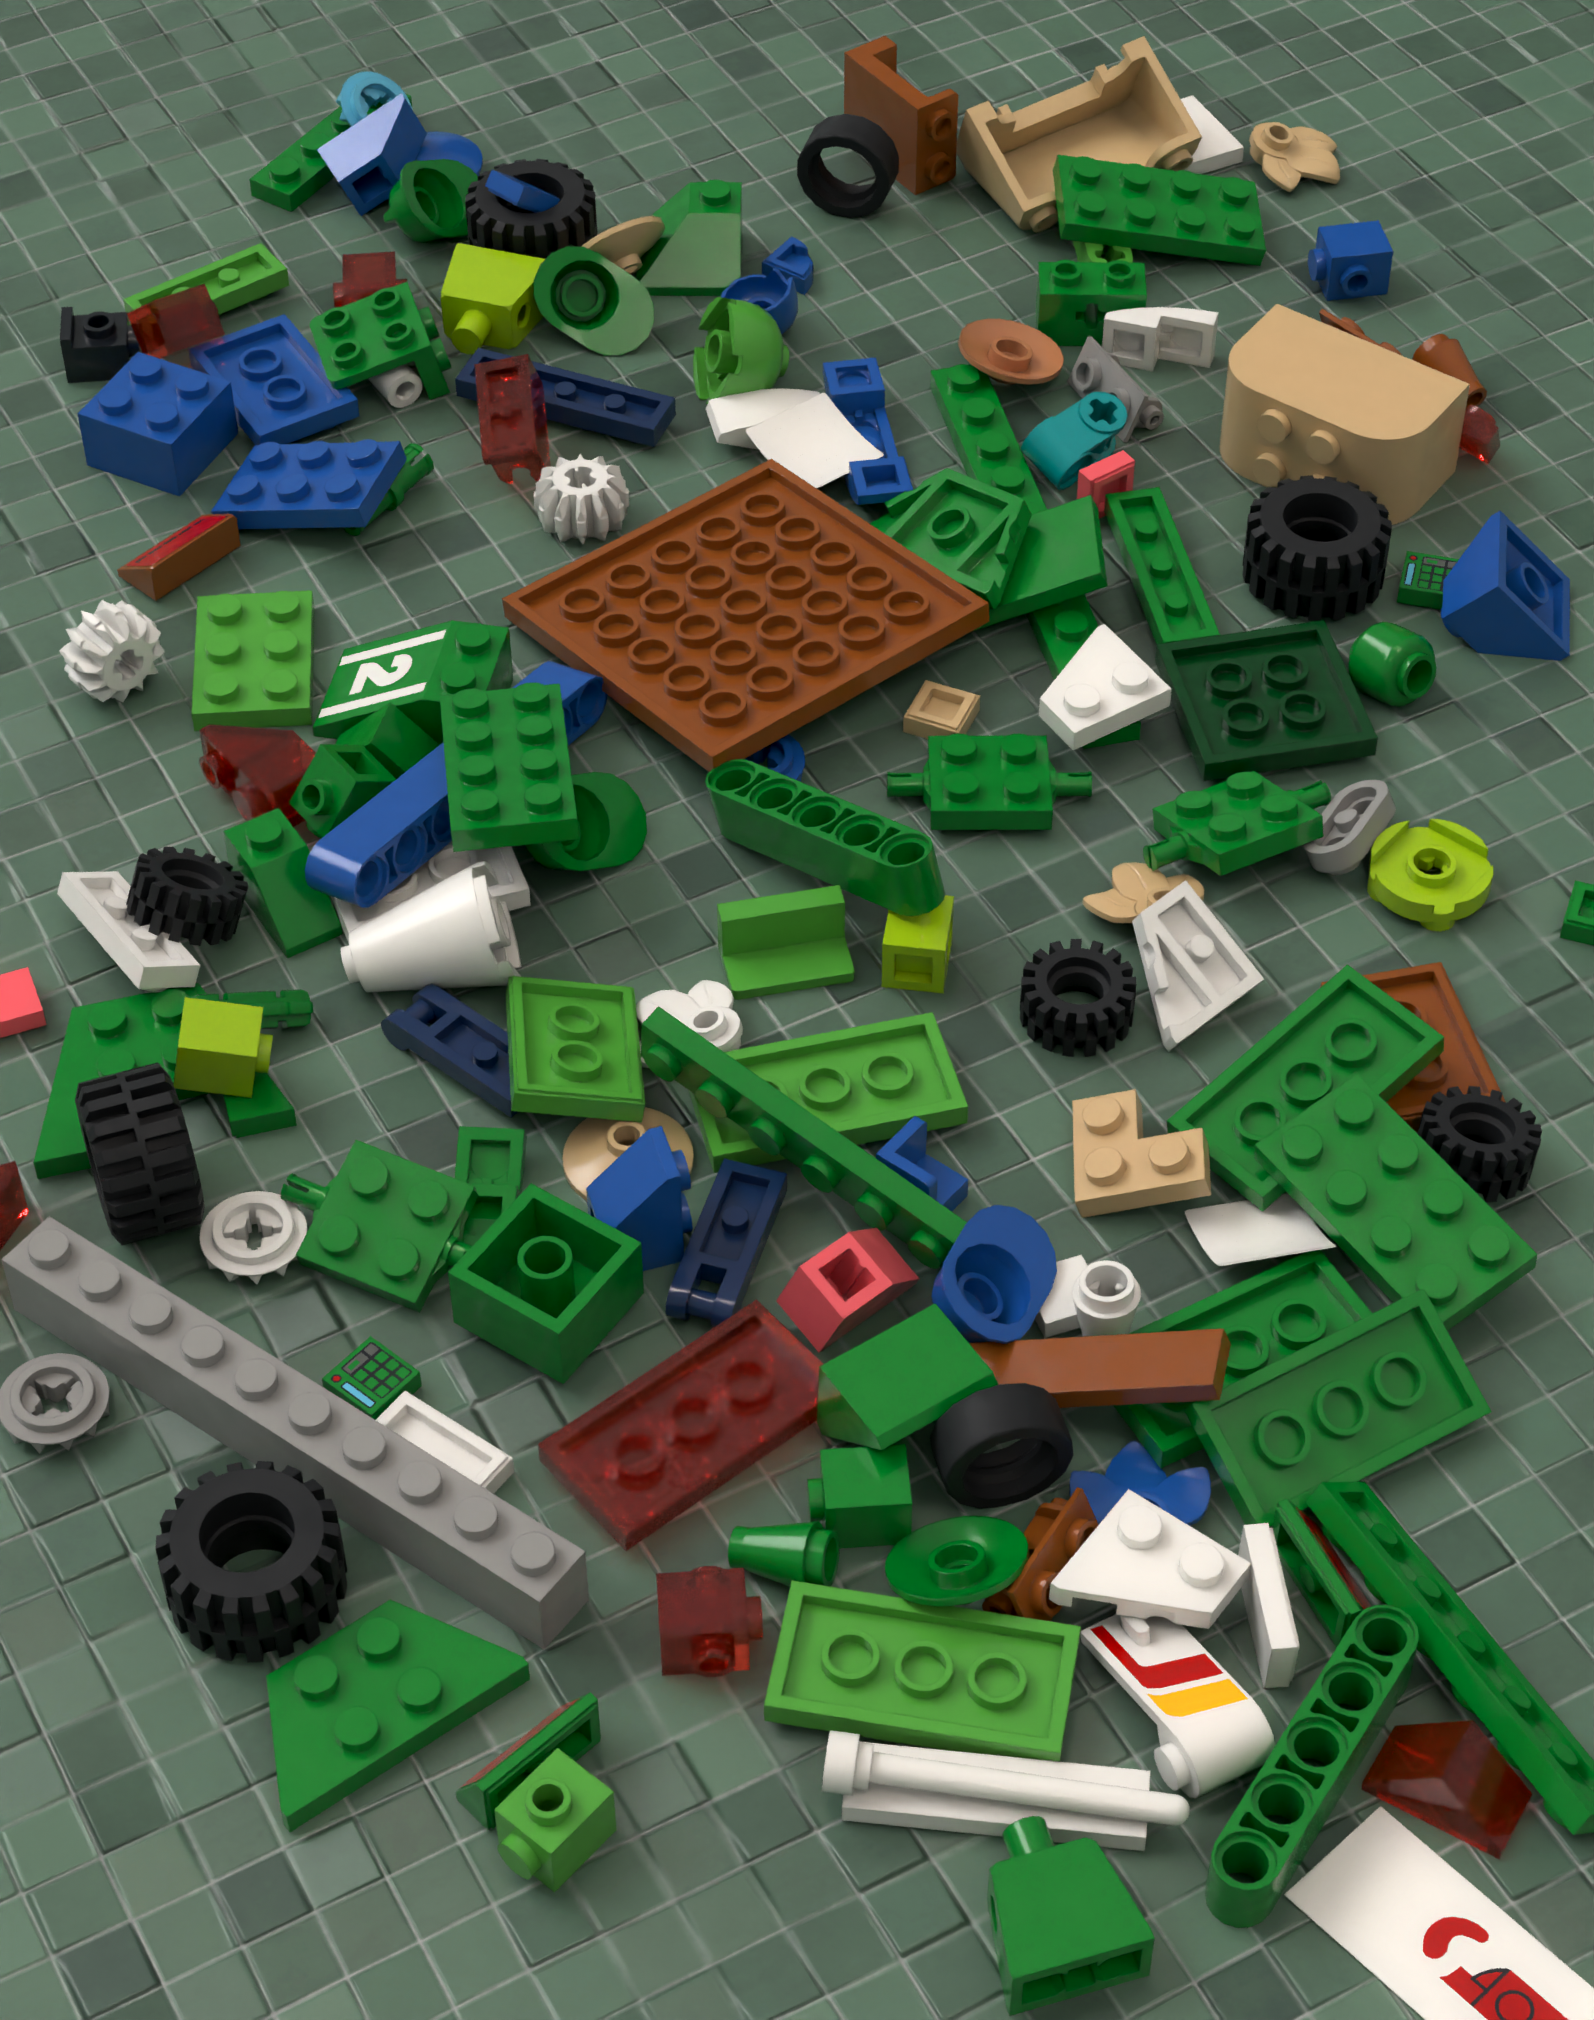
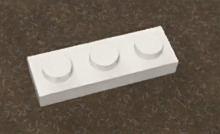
M118 871L62 872L57 892L58 896L138 989L149 992H161L168 988L195 987L200 964L180 941L178 943L168 940L170 934L162 932L157 936L148 932L150 924L139 926L134 922L135 916L128 914V905H126L131 886Z

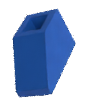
M401 93L317 150L360 216L389 198L393 186L400 179V172L404 165L416 160L427 133Z
M662 1126L648 1129L586 1188L589 1215L641 1242L643 1271L681 1262L684 1255L683 1234L693 1230L688 1202L684 1193H681V1191L691 1189V1179L686 1158L682 1150L671 1151Z

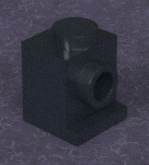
M62 307L60 344L68 383L110 381L137 352L142 353L139 324L130 325L128 312L108 313L98 311L85 315H74L73 307Z

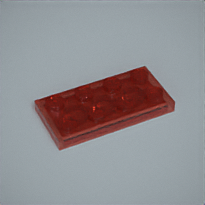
M756 1299L538 1444L539 1461L620 1546L627 1551L817 1421L819 1366L823 1365V1363Z

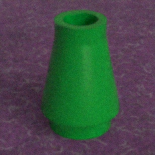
M819 1521L761 1527L736 1526L732 1531L729 1541L728 1562L731 1569L748 1571L789 1587L792 1581L831 1587L835 1580L839 1563V1537L836 1531L823 1529Z

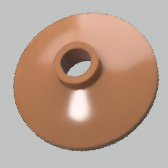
M981 319L966 325L959 336L958 346L964 358L975 368L1002 384L1045 383L1056 378L1063 367L1064 356L1059 346L1041 331L1019 322L1005 319Z

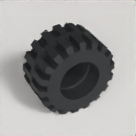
M526 159L515 160V163L511 164L503 163L494 166V170L528 183L560 199L557 205L542 212L536 213L518 207L488 191L485 185L491 171H485L480 174L478 181L470 184L468 195H465L469 245L546 259L552 252L567 246L581 247L587 241L597 236L596 198L593 185L589 179H584L582 172L577 169H568V165L564 163H550L544 159H536V161H526Z
M1312 475L1300 476V480L1296 481L1288 478L1279 481L1277 488L1267 487L1260 493V499H1254L1250 506L1244 547L1242 575L1244 582L1250 584L1249 591L1255 598H1264L1263 605L1271 610L1281 609L1284 611L1285 616L1297 618V616L1308 617V621H1321L1323 617L1337 620L1345 618L1346 612L1357 614L1365 610V604L1373 603L1378 598L1379 589L1383 588L1392 532V521L1388 520L1389 512L1385 505L1377 504L1378 497L1370 491H1360V485L1350 481L1346 483L1339 482L1337 478L1325 476L1324 479L1314 478Z
M157 1062L78 1083L75 1103L80 1127L109 1230L114 1238L121 1245H126L200 1225L205 1205L198 1168L176 1090L171 1077Z
M257 1461L254 1469H243L242 1462L226 1465L228 1472L215 1476L212 1471H209L197 1478L199 1484L197 1489L191 1490L184 1487L174 1497L177 1510H165L160 1520L162 1534L156 1536L158 1566L168 1608L172 1612L174 1623L181 1634L189 1632L191 1644L203 1652L214 1645L217 1658L232 1661L237 1653H245L248 1663L264 1662V1653L277 1650L279 1658L294 1653L293 1643L300 1639L309 1645L321 1635L319 1622L332 1624L339 1613L337 1600L345 1599L348 1586L345 1574L347 1573L340 1524L332 1499H325L324 1488L315 1479L303 1482L302 1471L287 1466L282 1472H277L274 1469L273 1462ZM273 1550L284 1554L272 1565L253 1572L239 1573L221 1569L232 1558L248 1551Z

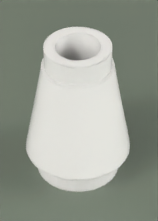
M1108 1260L1097 1261L1086 1266L1072 1286V1298L1082 1336L1129 1334L1140 1302L1141 1289L1132 1272L1123 1264Z

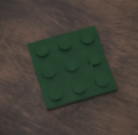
M1325 620L1163 643L1156 646L1155 663L1162 680L1172 689L1171 703L1203 781L1228 778L1239 772L1255 771L1261 773L1373 756L1376 753L1378 737Z

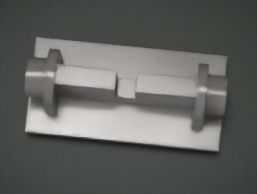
M1088 336L1067 383L1082 399L1093 392H1106L1122 401L1128 416L1124 428L1116 435L1123 442H1128L1134 428H1157L1164 419L1162 403L1157 398L1149 397L1122 369L1116 355L1107 353L1093 337Z

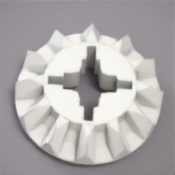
M251 1191L234 1195L215 1206L202 1223L199 1239L209 1269L218 1268L222 1270L229 1282L239 1276H249L257 1285L263 1274L275 1272L281 1276L285 1275L288 1263L292 1260H298L296 1253L308 1232L305 1216L296 1204L283 1201L281 1195L273 1192ZM252 1224L258 1225V1231L262 1232L263 1237L261 1247H257L256 1250L248 1248L246 1243L249 1239V1233H252Z

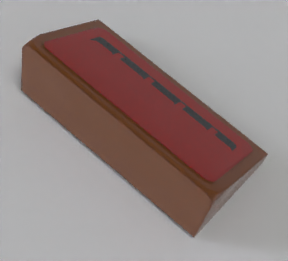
M232 514L201 515L117 569L118 575L157 601L241 546L237 518Z

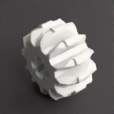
M580 453L576 460L569 461L558 457L556 467L548 466L542 468L541 478L536 482V491H534V508L538 512V518L543 525L544 532L557 533L560 542H565L570 538H579L583 545L587 538L595 537L605 541L608 531L622 529V521L627 515V507H629V489L626 488V482L621 475L619 466L606 465L603 456L586 460Z
M101 600L95 614L81 610L82 622L77 628L66 629L71 642L60 650L64 661L67 663L64 670L68 674L69 679L92 698L99 699L102 702L110 697L124 702L131 688L143 691L142 681L145 677L158 673L153 661L161 657L165 652L158 640L161 632L156 628L155 623L135 606L127 604L122 600L115 605Z

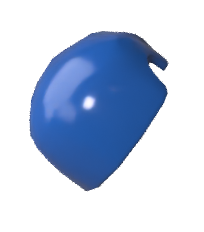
M777 268L772 269L767 276L752 274L735 279L721 294V298L742 300L759 305L771 314L781 334L791 328L798 313V296L794 279L790 277L787 280Z

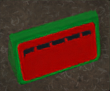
M1284 1499L1277 1503L1273 1523V1532L1280 1561L1337 1648L1355 1617L1363 1609L1371 1607V1604L1319 1526L1289 1499Z
M590 1692L559 1707L464 1783L455 1792L457 1800L487 1830L494 1829L496 1827L494 1809L555 1749L559 1748L576 1762L601 1741L598 1699Z

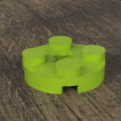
M1430 819L1428 827L1409 828L1410 820L1388 827L1376 838L1371 848L1367 892L1373 900L1382 903L1389 910L1402 917L1419 921L1428 930L1439 932L1449 930L1454 926L1455 920L1468 917L1482 907L1490 893L1493 865L1491 866L1487 860L1489 850L1478 835L1466 827L1442 819ZM1434 866L1441 869V874H1426L1419 869L1428 871Z

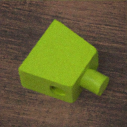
M457 243L441 290L444 334L451 338L455 348L465 354H474L482 345L504 349L516 348L544 317L540 313L534 299V278L540 264L545 259Z

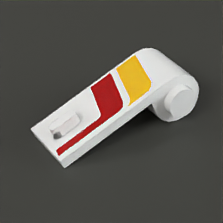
M1115 1614L1081 1630L1080 1636L1083 1645L1157 1724L1160 1747L1154 1750V1758L1160 1775L1172 1790L1176 1791L1181 1788L1189 1797L1197 1798L1264 1765L1275 1747V1740L1262 1710L1253 1698L1183 1625L1174 1624L1169 1619L1160 1616L1143 1619Z

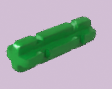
M302 989L280 991V997H276V991L225 993L222 1000H219V994L217 993L196 994L192 997L263 1007L261 1029L278 1028V1022H282L283 1028L305 1027L310 1024L311 1013H313V1002L310 1001L308 992Z

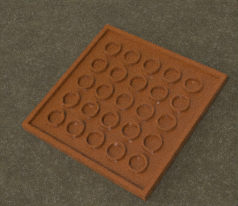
M772 458L502 598L504 615L509 621L571 668L602 677V691L708 772L726 761L745 759L989 622V603Z

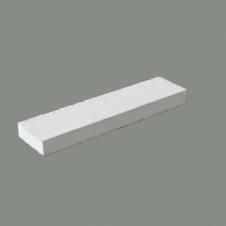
M870 1743L874 1744V1752L1148 1791L1150 1785V1771ZM869 1783L868 1790L854 1788L852 1796L843 1795L842 1820L1002 1837L1004 1830L1013 1822L1025 1817L1039 1816L1045 1819L1054 1842L1066 1843L1086 1837L1095 1840L1100 1847L1145 1851L1147 1822L876 1783Z

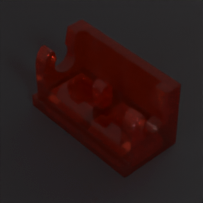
M524 354L475 364L482 459L485 465L491 464L498 478L508 484L513 483L512 469L515 468L528 469L530 476L538 482L541 478L542 468L551 467L543 383L529 355Z

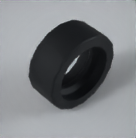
M850 114L830 116L817 124L797 159V177L803 192L817 207L832 215L846 218L867 216L881 207L899 173V155L890 136L881 126L867 118ZM838 146L851 149L862 155L873 168L876 176L874 183L858 186L847 184L834 177L823 163L820 155L822 150Z
M1027 1383L1000 1384L969 1395L953 1404L937 1420L930 1435L932 1453L947 1494L959 1504L979 1509L1014 1504L1042 1492L1066 1472L1074 1456L1072 1439L1057 1400L1046 1389ZM1020 1439L1008 1447L984 1453L996 1445Z

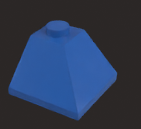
M1498 511L1490 516L1443 580L1441 618L1445 627L1453 636L1461 637L1477 653L1561 661L1570 656V579L1501 511Z

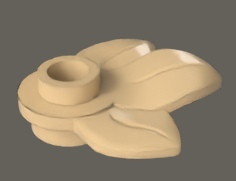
M1279 122L1260 123L1253 128L1249 138L1251 145L1250 154L1262 166L1264 174L1282 189L1292 192L1298 185L1301 177L1332 184L1339 182L1340 168L1337 159L1332 154L1336 150L1337 144L1326 134L1307 127L1289 128Z
M1122 863L1112 869L1113 889L1085 896L1083 898V905L1095 915L1112 923H1132L1142 911L1185 880L1202 901L1204 900V887L1198 880L1187 874L1166 878L1158 869L1153 871L1145 863Z

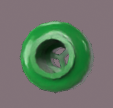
M1380 622L1366 629L1354 641L1350 649L1348 663L1350 678L1354 686L1361 693L1387 705L1398 707L1410 704L1427 693L1433 685L1437 668L1433 647L1426 638L1389 622Z

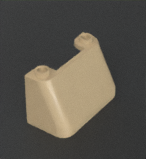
M1145 36L1122 45L1120 51L1124 59L1118 65L1107 69L1105 64L1097 66L1090 81L1025 108L1011 112L1009 106L1005 104L998 107L996 113L988 100L966 109L957 138L956 154L969 174L1020 229H1032L1033 232H1041L1050 228L1058 221L1053 167L1058 154L1073 157L1085 156L1095 160L1123 164L1136 163L1145 167L1174 171L1185 170L1192 164V155L1197 150L1202 136Z

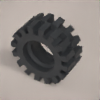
M164 847L163 852L153 848L148 850L147 855L142 853L135 867L126 903L128 905V914L135 916L134 922L139 926L150 924L148 932L157 936L162 932L170 934L168 940L178 943L181 937L187 938L190 945L201 946L202 939L209 945L219 944L220 939L226 942L232 939V935L237 930L248 889V883L243 881L244 875L240 871H232L233 865L226 861L218 864L215 863L216 856L205 853L203 857L194 855V849L184 848L183 853H178L174 847Z
M1071 939L1069 949H1064L1060 941L1050 943L1049 955L1040 948L1033 954V963L1027 961L1023 968L1020 1021L1022 1027L1028 1026L1027 1035L1033 1041L1043 1036L1042 1048L1050 1052L1059 1044L1063 1046L1062 1056L1073 1057L1074 1048H1083L1085 1057L1096 1056L1097 1044H1100L1104 1051L1107 1052L1115 1048L1116 1038L1123 1041L1128 1035L1129 1026L1132 1027L1137 985L1136 976L1132 977L1133 967L1129 961L1121 963V953L1114 948L1104 955L1103 943L1097 941L1092 942L1090 949L1081 948L1082 939ZM1079 991L1091 994L1099 1000L1089 1004H1073L1063 1001L1056 996L1065 992Z
M1458 1086L1448 1088L1446 1096L1439 1091L1432 1095L1431 1102L1427 1101L1417 1134L1476 1193L1483 1194L1485 1202H1497L1499 1193L1507 1200L1515 1197L1517 1189L1522 1192L1530 1180L1541 1143V1125L1534 1124L1536 1116L1532 1111L1520 1113L1521 1102L1512 1098L1509 1102L1505 1103L1501 1101L1503 1093L1493 1089L1491 1090L1490 1097L1481 1095L1480 1087L1469 1086L1467 1094H1463Z

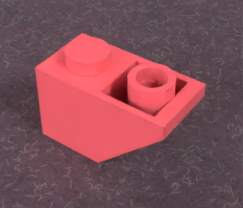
M878 1228L848 1232L800 1265L776 1302L818 1353H820L910 1289L920 1278Z

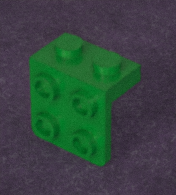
M408 282L391 288H383L371 296L345 306L331 308L310 321V329L332 388L342 389L414 361L430 400L450 393L443 372L451 369L452 366L441 338L431 341L434 338L440 337L429 306L418 309Z

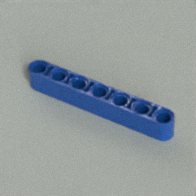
M551 661L540 665L513 687L516 688L521 684L531 682L543 685L560 683L568 745L598 721L607 701V694L602 691V677ZM444 743L431 751L313 846L305 866V879L309 887L356 906L369 908L452 841Z

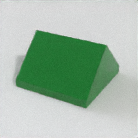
M935 1303L819 1366L817 1424L821 1434L824 1436L883 1450L939 1419L953 1404L977 1391L997 1386L998 1382L993 1371Z

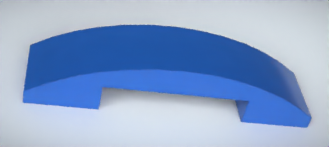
M876 357L823 363L826 394L849 423L869 443L884 454L879 459L849 462V473L844 475V479L853 501L857 505L883 503L903 492L913 490L904 456H898L885 410V388Z

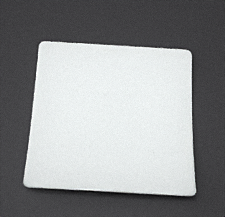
M826 393L812 397L746 429L749 438L767 460L772 458L815 488H819L848 474L849 462L879 459L884 456L881 451L869 443L849 423Z
M1288 1193L1282 1194L1264 1211H1261L1249 1200L1185 1211L1188 1223L1201 1247L1218 1266L1336 1247Z

